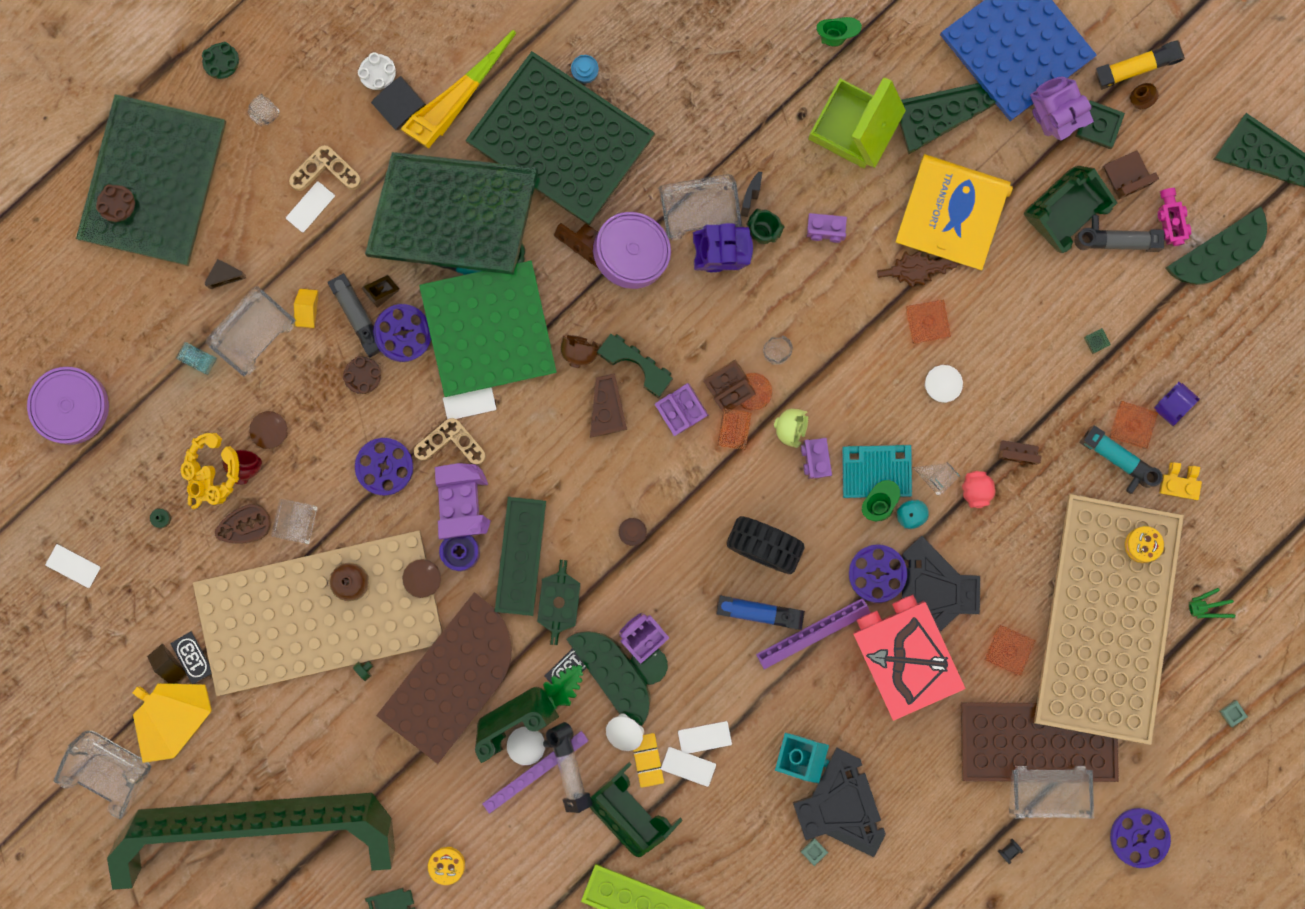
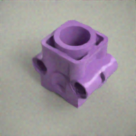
M1065 77L1053 78L1041 84L1035 92L1030 94L1035 106L1032 110L1033 116L1041 125L1046 136L1053 135L1056 139L1063 140L1076 129L1094 122L1090 114L1091 105L1088 99L1081 95L1075 80Z

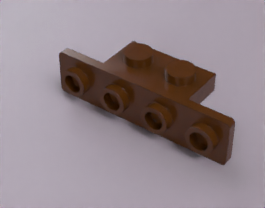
M560 223L556 228L554 236L570 247L575 253L585 258L590 264L597 267L593 254V245L598 231L585 223L574 233L564 224Z

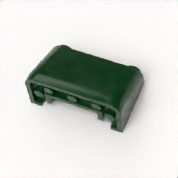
M1075 166L1068 170L1025 210L1024 216L1057 252L1064 253L1072 248L1073 239L1071 236L1092 218V215H1106L1110 213L1117 204V201L1095 168Z
M533 687L479 719L475 753L481 763L503 750L501 742L506 737L504 732L513 726L523 722L528 730L536 732L559 718L546 692L540 687Z

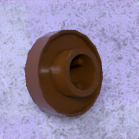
M1143 83L1131 92L1130 101L1136 109H1147L1158 100L1159 92L1154 84Z
M628 518L621 523L619 537L624 544L637 546L646 538L647 529L641 520Z

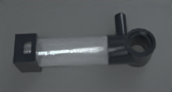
M563 722L546 731L547 740H544L543 745L554 750L566 798L563 799L565 811L580 813L593 805L590 793L585 792L571 741L574 736L573 730L568 723Z

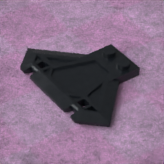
M923 536L903 553V560H909L907 580L902 589V599L914 595L917 603L925 601L939 632L959 614H980V576L960 575ZM916 560H921V568H916Z
M836 747L813 795L793 802L805 840L826 834L875 857L886 833L884 827L877 828L876 822L881 821L866 774H859L857 767L862 766L861 759ZM850 770L852 776L847 778L845 772ZM865 826H869V832H865Z

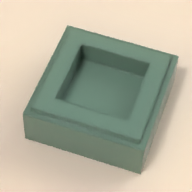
M1234 700L1219 711L1230 727H1234L1248 717L1237 700Z
M815 838L800 851L814 866L828 853Z

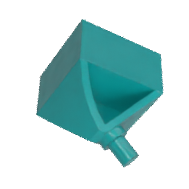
M785 733L775 771L808 782L819 783L823 767H827L830 761L826 759L829 745L799 735Z

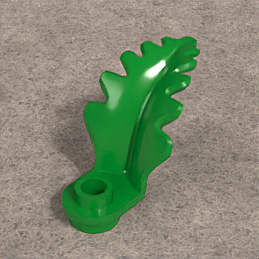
M573 665L572 670L566 668V674L563 671L559 673L560 679L552 676V684L548 682L543 684L544 691L555 709L558 706H570L571 701L568 698H576L577 695L573 689H580V685L577 683L582 682V678L579 677L583 676L581 665L577 667Z

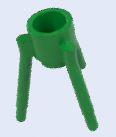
M1216 588L1199 597L1192 598V601L1189 602V610L1191 616H1196L1197 619L1235 618V614L1205 613L1208 612V608L1231 604L1234 600L1210 604L1202 601L1220 591L1219 588Z

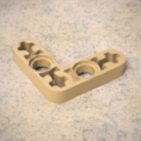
M324 145L319 147L291 175L289 182L296 191H303L326 168L350 190L360 187L361 178L330 147ZM323 151L325 153L328 152L329 157L332 159L331 163L327 158H322L321 153ZM342 163L344 165L343 171L335 172V164ZM309 164L317 165V170L314 173L307 172ZM303 171L309 177L308 179L302 174ZM346 173H348V175H349L351 178L356 177V178H355V181H356L355 184H353V183H350V184H349V180H348V178L345 176ZM298 178L300 180L302 178V185L297 184L295 186V179Z
M454 418L447 419L414 448L416 458L425 461L452 440L471 463L480 465L486 459L484 450L461 423ZM449 423H457V430L455 432L450 430L447 433L450 436L448 438L445 436L443 432L440 431L441 429L447 431L449 429ZM436 434H440L443 437V442L439 445L434 444L432 441ZM463 436L470 439V444L467 447H462L459 444ZM429 440V443L435 449L432 451V449L429 448L426 451V456H419V448L422 447L423 449H425L426 447H428L429 445H427L426 442ZM474 444L476 445V447H474L473 449L477 453H482L480 455L481 460L479 461L477 459H472L474 455L471 453V451H469L468 454L465 452L471 449Z

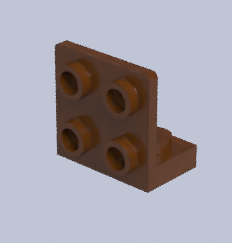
M1137 150L1103 166L1119 200L1153 185L1159 180L1156 172L1151 175L1149 174Z

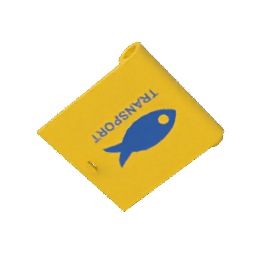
M923 154L895 243L982 271L1005 199L1010 197L1013 186H1010L1011 182Z

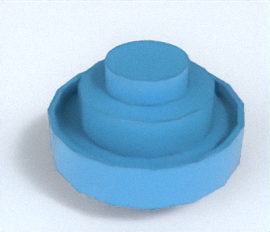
M589 55L578 56L571 65L572 76L576 81L583 84L594 81L599 72L597 61Z

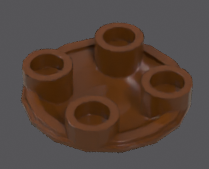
M106 185L99 194L96 203V209L100 215L106 220L113 222L123 221L128 218L135 207L133 194L129 189L119 185Z
M357 356L346 365L343 380L352 392L367 394L378 387L381 380V370L374 360Z
M265 411L253 418L249 433L252 441L257 446L263 449H272L284 442L288 436L286 421L281 415L272 411Z
M424 559L415 560L404 570L402 576L403 585L412 596L418 598L429 597L435 594L441 582L440 571L431 561Z

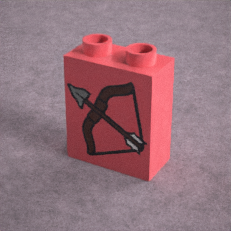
M914 595L892 603L896 613L881 619L878 611H874L857 619L856 621L860 629L853 633L893 721L966 689L926 602L921 601L917 603Z

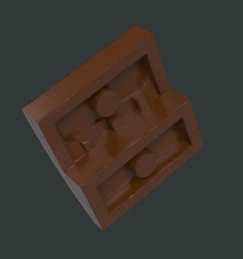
M736 359L703 381L724 414L756 395L753 386Z

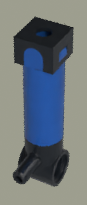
M719 595L716 615L802 630L805 611Z

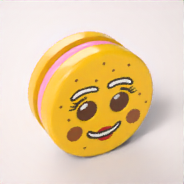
M1142 526L1132 530L1127 535L1124 544L1125 551L1133 561L1148 563L1160 557L1164 549V540L1156 529Z
M453 847L439 848L428 861L430 877L441 885H451L457 882L465 870L463 855Z

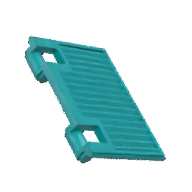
M911 445L842 446L843 498H867L873 487L884 480L894 481L899 486L900 497H912ZM904 452V458L895 459V453ZM849 454H859V459L850 460Z

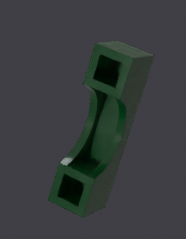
M610 334L598 350V355L611 365L622 361L636 363L645 375L644 388L657 398H660L673 380L671 377L672 373L663 367L660 369L655 366L656 362L650 357L644 358L641 356L639 349L633 345L631 347L624 343L625 340L618 334L615 336Z

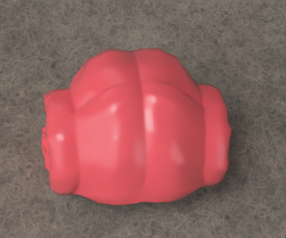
M974 471L966 474L962 489L964 491L963 498L968 502L969 507L983 508L990 505V501L995 496V485L992 478L987 476L984 471Z

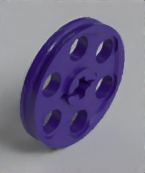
M396 304L387 308L378 316L374 324L373 334L378 349L387 358L397 362H408L418 358L427 350L431 341L426 316L419 309L411 305ZM395 309L400 310L402 313L400 320L393 317ZM412 315L420 318L419 325L412 324ZM381 322L389 325L388 332L380 330ZM401 328L403 331L406 332L412 330L411 332H408L406 335H404V338L402 335L399 334L393 336L394 334H397L399 331H401ZM417 334L424 335L425 342L423 344L416 341ZM386 341L393 342V351H388L385 348ZM405 346H408L412 349V355L410 357H407L403 354V348Z
M377 438L371 440L357 454L355 460L356 477L359 483L371 493L382 496L395 494L401 491L412 477L413 460L411 454L403 444L394 439ZM378 443L385 444V451L383 453L375 451V446ZM398 448L404 452L401 459H395L393 456V452ZM369 456L371 458L370 465L363 466L361 458ZM387 462L386 465L389 466V469L381 472L382 468L379 465ZM401 467H405L408 471L407 476L404 478H400L397 475V471ZM368 474H372L375 477V482L372 485L365 483L364 479ZM386 480L393 482V488L389 491L383 489V483Z
M871 545L860 550L852 559L849 568V580L852 588L861 598L874 603L887 602L895 598L904 588L907 580V568L901 555L894 549L885 545ZM881 549L884 552V557L881 560H876L873 557L874 550ZM857 559H865L867 566L864 569H859L856 566ZM891 560H899L901 565L898 570L890 568L889 563ZM876 568H879L880 572L889 573V575L880 576V579H876L875 575L866 573L875 572ZM863 577L867 583L864 588L856 586L855 581L857 578ZM896 578L899 580L900 587L898 589L890 588L889 581ZM877 587L883 591V596L878 599L872 596V590Z
M1134 808L1123 812L1114 821L1111 828L1110 841L1113 851L1121 861L1132 867L1149 868L1165 858L1170 848L1171 835L1166 822L1157 813L1144 808ZM1144 814H1149L1151 817V821L1147 825L1141 822V817ZM1125 818H1130L1132 821V826L1129 829H1125L1122 826V821ZM1159 828L1164 831L1162 839H1156L1154 836L1155 831ZM1138 834H1140V835H1143V834H1144V836H1143L1144 841H1143V842H1140V841L1137 842V840H1138L1137 835H1138ZM1119 837L1126 838V845L1122 848L1117 846V839ZM1153 847H1156L1159 851L1156 858L1149 856V850ZM1134 851H1137L1140 855V859L1137 862L1130 860V855Z

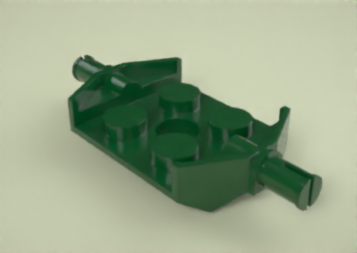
M560 560L559 571L542 579L537 622L550 630V645H553V643L558 645L561 631L576 626L581 583L567 574L568 560H564V567L563 560ZM562 597L565 604L562 608L554 606L555 598Z

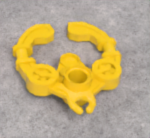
M205 433L197 438H193L190 449H187L184 463L181 465V475L185 480H188V505L193 510L198 508L202 501H208L211 505L223 504L226 501V497L233 492L235 482L239 480L238 456L231 446H226L221 452L223 461L228 465V472L226 474L228 480L227 482H222L221 485H213L216 474L213 466H203L201 469L200 464L196 462L199 456L197 451L198 449H203L205 444L210 448L220 447L222 438L217 433ZM192 498H195L196 504L192 505Z

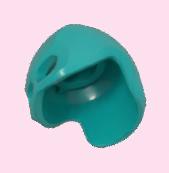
M920 500L906 501L897 509V520L905 529L919 528L929 517L927 505Z

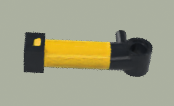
M1176 40L1158 49L1124 61L1098 67L1095 73L1100 88L1103 90L1114 86V83L1166 65L1177 64L1183 61L1185 57L1179 40Z

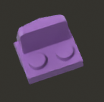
M640 613L629 620L619 632L622 644L640 664L669 639L657 622L650 615L647 617L644 613Z

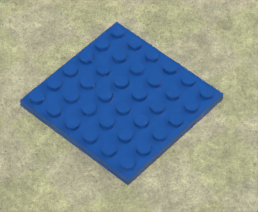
M984 0L940 33V36L988 93L990 98L996 101L995 104L1009 121H1012L1033 105L1030 94L1035 92L1041 84L1057 77L1069 78L1097 56L1053 0Z

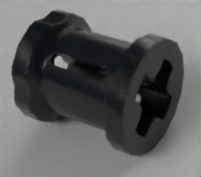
M1013 839L1010 840V843L1005 848L998 850V853L1008 864H1011V860L1019 853L1022 854L1024 852Z

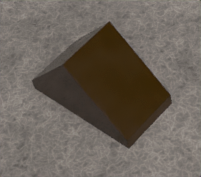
M217 259L205 281V286L209 289H214L246 279V275L233 266Z
M389 275L362 287L364 293L377 308L400 289Z
M161 644L147 656L154 672L168 684H175L186 675L184 668L164 644Z

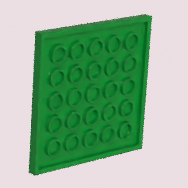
M532 260L419 285L444 397L557 373Z

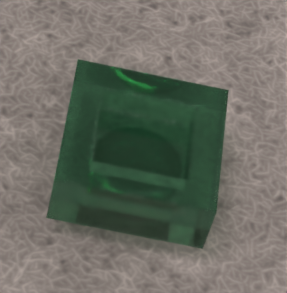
M1103 328L1084 337L1092 354L1111 345Z

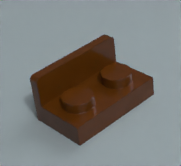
M1004 440L1000 442L998 459L1037 465L1041 463L1042 456L1038 455V446Z

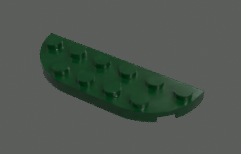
M1260 206L1167 266L1166 270L1177 280L1195 285H1204L1219 279L1253 257L1261 249L1267 235V220L1263 209Z
M583 631L568 637L566 640L619 714H626L629 718L635 720L638 725L643 726L649 715L650 692L644 679L621 647L612 638L603 633Z

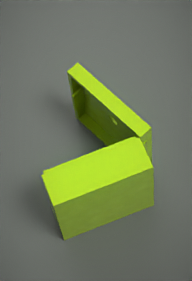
M883 77L873 96L840 78L815 123L808 140L864 169L866 165L875 168L906 111L892 80Z

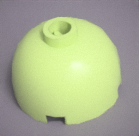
M788 409L780 417L776 418L774 428H776V434L783 444L795 448L801 445L802 442L799 441L800 436L805 437L808 426V416H805L807 411Z

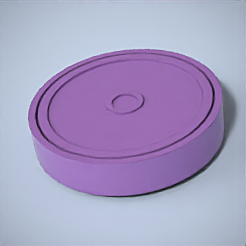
M623 212L612 216L602 225L594 241L593 254L597 267L609 281L624 288L638 289L651 285L662 275L670 261L671 247L666 232L654 219L637 212Z
M59 367L43 374L32 386L27 400L28 416L35 430L46 439L65 445L79 444L94 437L103 427L109 411L108 396L101 382L90 373L74 367Z

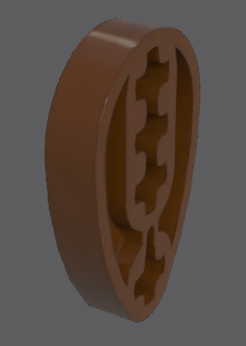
M253 504L245 505L231 512L220 522L215 529V536L220 541L235 544L258 541L268 534L271 527V518L264 508ZM258 515L266 518L263 520L262 525L257 522L254 524V528L246 526L245 531L238 529L241 521L249 523L250 518L252 520L259 519ZM222 528L225 530L233 529V531L226 534V538L220 536V533L223 532Z

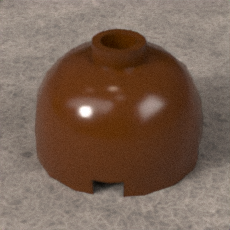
M567 335V338L563 336L561 341V354L566 361L570 362L569 365L571 367L580 368L581 365L586 366L596 359L600 345L594 341L590 344L587 342V338Z
M344 563L336 567L331 573L329 580L330 589L340 600L355 601L363 597L368 590L369 578L365 569L360 565Z

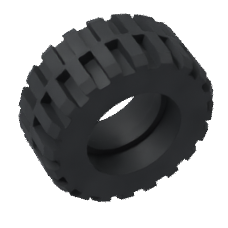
M740 516L736 519L727 540V547L732 551L766 567L787 574L795 572L805 549L804 543L796 537L745 516Z

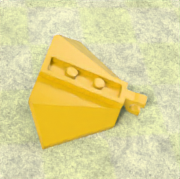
M158 683L151 694L141 686L136 687L132 693L144 701L143 705L133 714L142 763L175 758L186 743L190 741L201 727V724L212 712L206 684Z

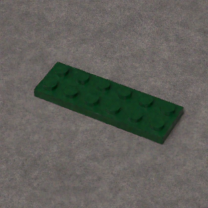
M508 497L495 612L534 616L547 501Z

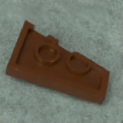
M615 373L596 377L590 438L627 430Z

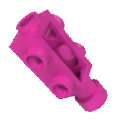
M1175 188L1161 190L1160 196L1164 200V205L1158 210V219L1162 222L1164 240L1166 245H1183L1189 239V235H1191V226L1186 224L1185 220L1187 208L1182 206V202H1176Z

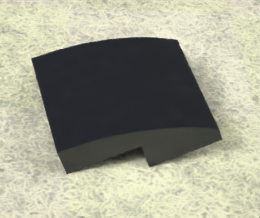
M402 76L388 85L371 102L395 130H399L415 112L426 105Z
M758 172L749 184L740 216L748 217L751 199L758 200L762 172Z

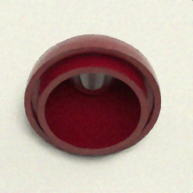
M235 450L239 461V480L235 483L244 485L248 483L249 479L258 474L262 466V460L251 451ZM222 459L223 468L227 473L228 465Z

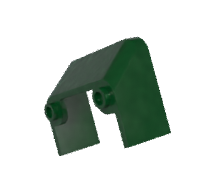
M628 762L591 796L593 806L590 809L631 854L636 857H642L663 842L683 820L679 818L670 824L665 817L657 815L652 818L627 791L630 787V781L624 772L632 765Z

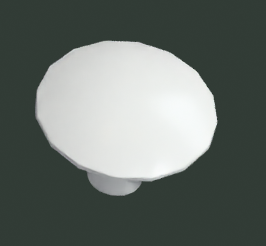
M371 53L369 57L362 61L358 75L361 82L367 88L381 90L393 82L396 76V68L389 57L378 53Z
M940 365L929 371L924 387L932 399L947 403L960 395L963 380L961 374L955 368L949 365Z
M619 714L618 717H614L608 722L606 736L614 747L623 751H631L638 748L643 740V727L626 714Z
M526 727L515 729L507 741V751L510 758L521 765H531L538 762L545 751L543 735L539 731L533 732Z

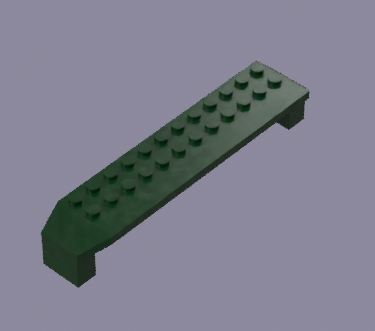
M373 793L139 809L119 834L107 857L112 890L133 888L142 868L139 851L145 844L347 830L368 845L371 871L389 870L392 868L395 853L392 818Z

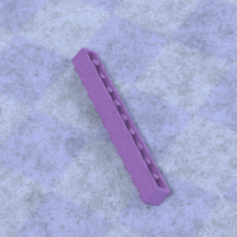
M862 598L759 652L756 656L763 669H766L869 614V608Z
M583 731L573 736L571 740L574 751L589 741ZM553 751L483 802V806L490 814L569 755L556 757Z

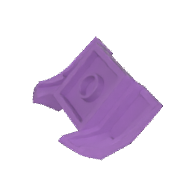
M463 463L435 467V480L439 493V539L486 534L491 520L487 519L484 515H479L477 484L488 485L482 469L475 464Z

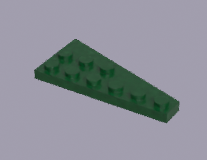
M979 83L901 100L906 111L899 124L908 154L996 105V101L990 98Z
M1248 113L1243 115L1213 158V160L1305 187V153Z

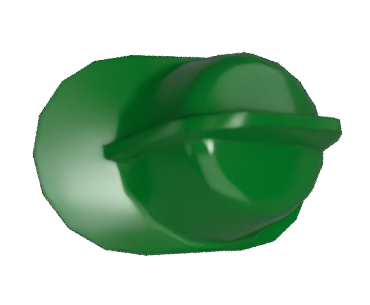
M852 17L824 19L816 26V30L821 36L822 44L832 47L842 45L846 39L859 34L862 28L860 21Z
M890 480L877 483L862 504L864 517L875 522L887 520L892 515L893 509L899 501V486Z

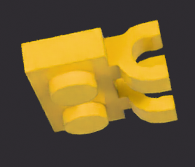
M1169 463L1168 475H1162L1159 494L1199 500L1202 481L1196 480L1200 467L1188 466L1186 479L1178 477L1181 463Z

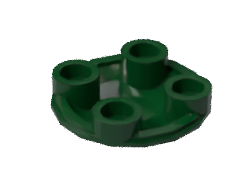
M227 42L214 44L202 52L203 68L213 78H228L238 68V53Z
M660 649L653 652L641 664L633 655L630 660L647 685L660 682L668 669V661Z

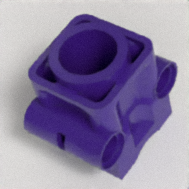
M732 223L720 225L707 224L703 226V229L693 232V243L696 250L694 270L712 273L723 270H740L750 265L753 254V242L748 227H736Z

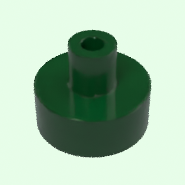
M156 509L150 515V522L154 527L165 528L171 522V515L165 509Z
M367 661L364 665L358 662L353 666V669L366 681L372 676L369 670L373 665L370 661Z

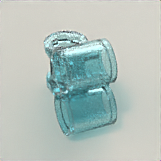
M184 342L176 357L177 360L206 375H209L217 360L216 357L187 342Z

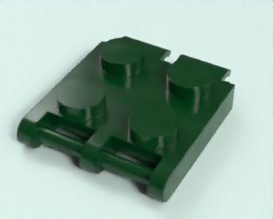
M404 888L365 898L369 909H373L372 901H374L375 909H416L415 907L408 908V905L414 904L411 890L404 891Z

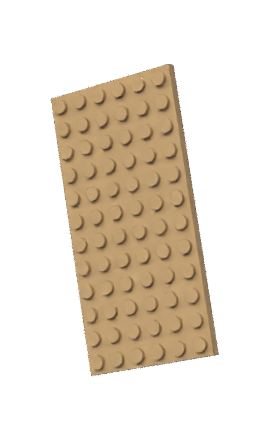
M1072 494L1068 495L1035 712V724L1142 744H1152L1184 515ZM1142 526L1156 529L1164 540V549L1160 557L1148 563L1133 561L1127 555L1124 545L1127 535L1132 530Z
M420 530L193 582L216 696L350 666L358 662L363 663L431 647L442 633L435 595L424 598L412 596L406 591L402 579L405 568L411 562L421 559L427 560ZM354 563L365 569L368 574L369 583L368 590L363 597L355 601H344L333 594L330 589L329 580L331 573L339 565Z

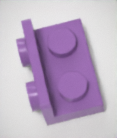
M809 213L807 237H811V240L814 241L830 239V242L840 243L841 240L844 241L846 238L847 217Z
M827 438L804 440V445H801V454L806 458V464H803L804 474L808 475V479L832 476Z

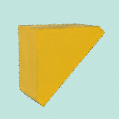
M299 289L294 302L296 327L315 328L318 290Z

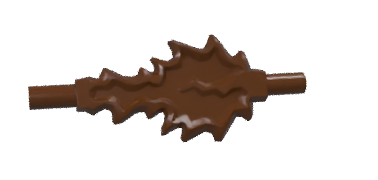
M905 251L901 260L896 259L895 266H892L890 269L877 270L878 278L897 277L900 283L906 281L913 288L916 283L925 285L924 280L932 281L929 274L935 275V272L946 274V269L953 270L962 264L944 258L938 260L931 258L929 260V255L921 256L922 251H918L913 255H909Z

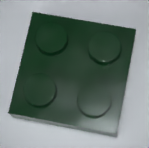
M1089 100L1091 105L1090 114L1094 122L1085 127L1078 128L1075 137L1112 149L1125 113Z

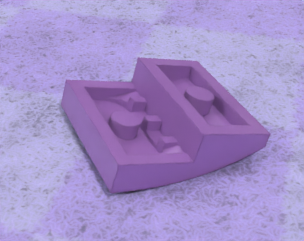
M689 383L655 403L656 408L674 436L709 416Z

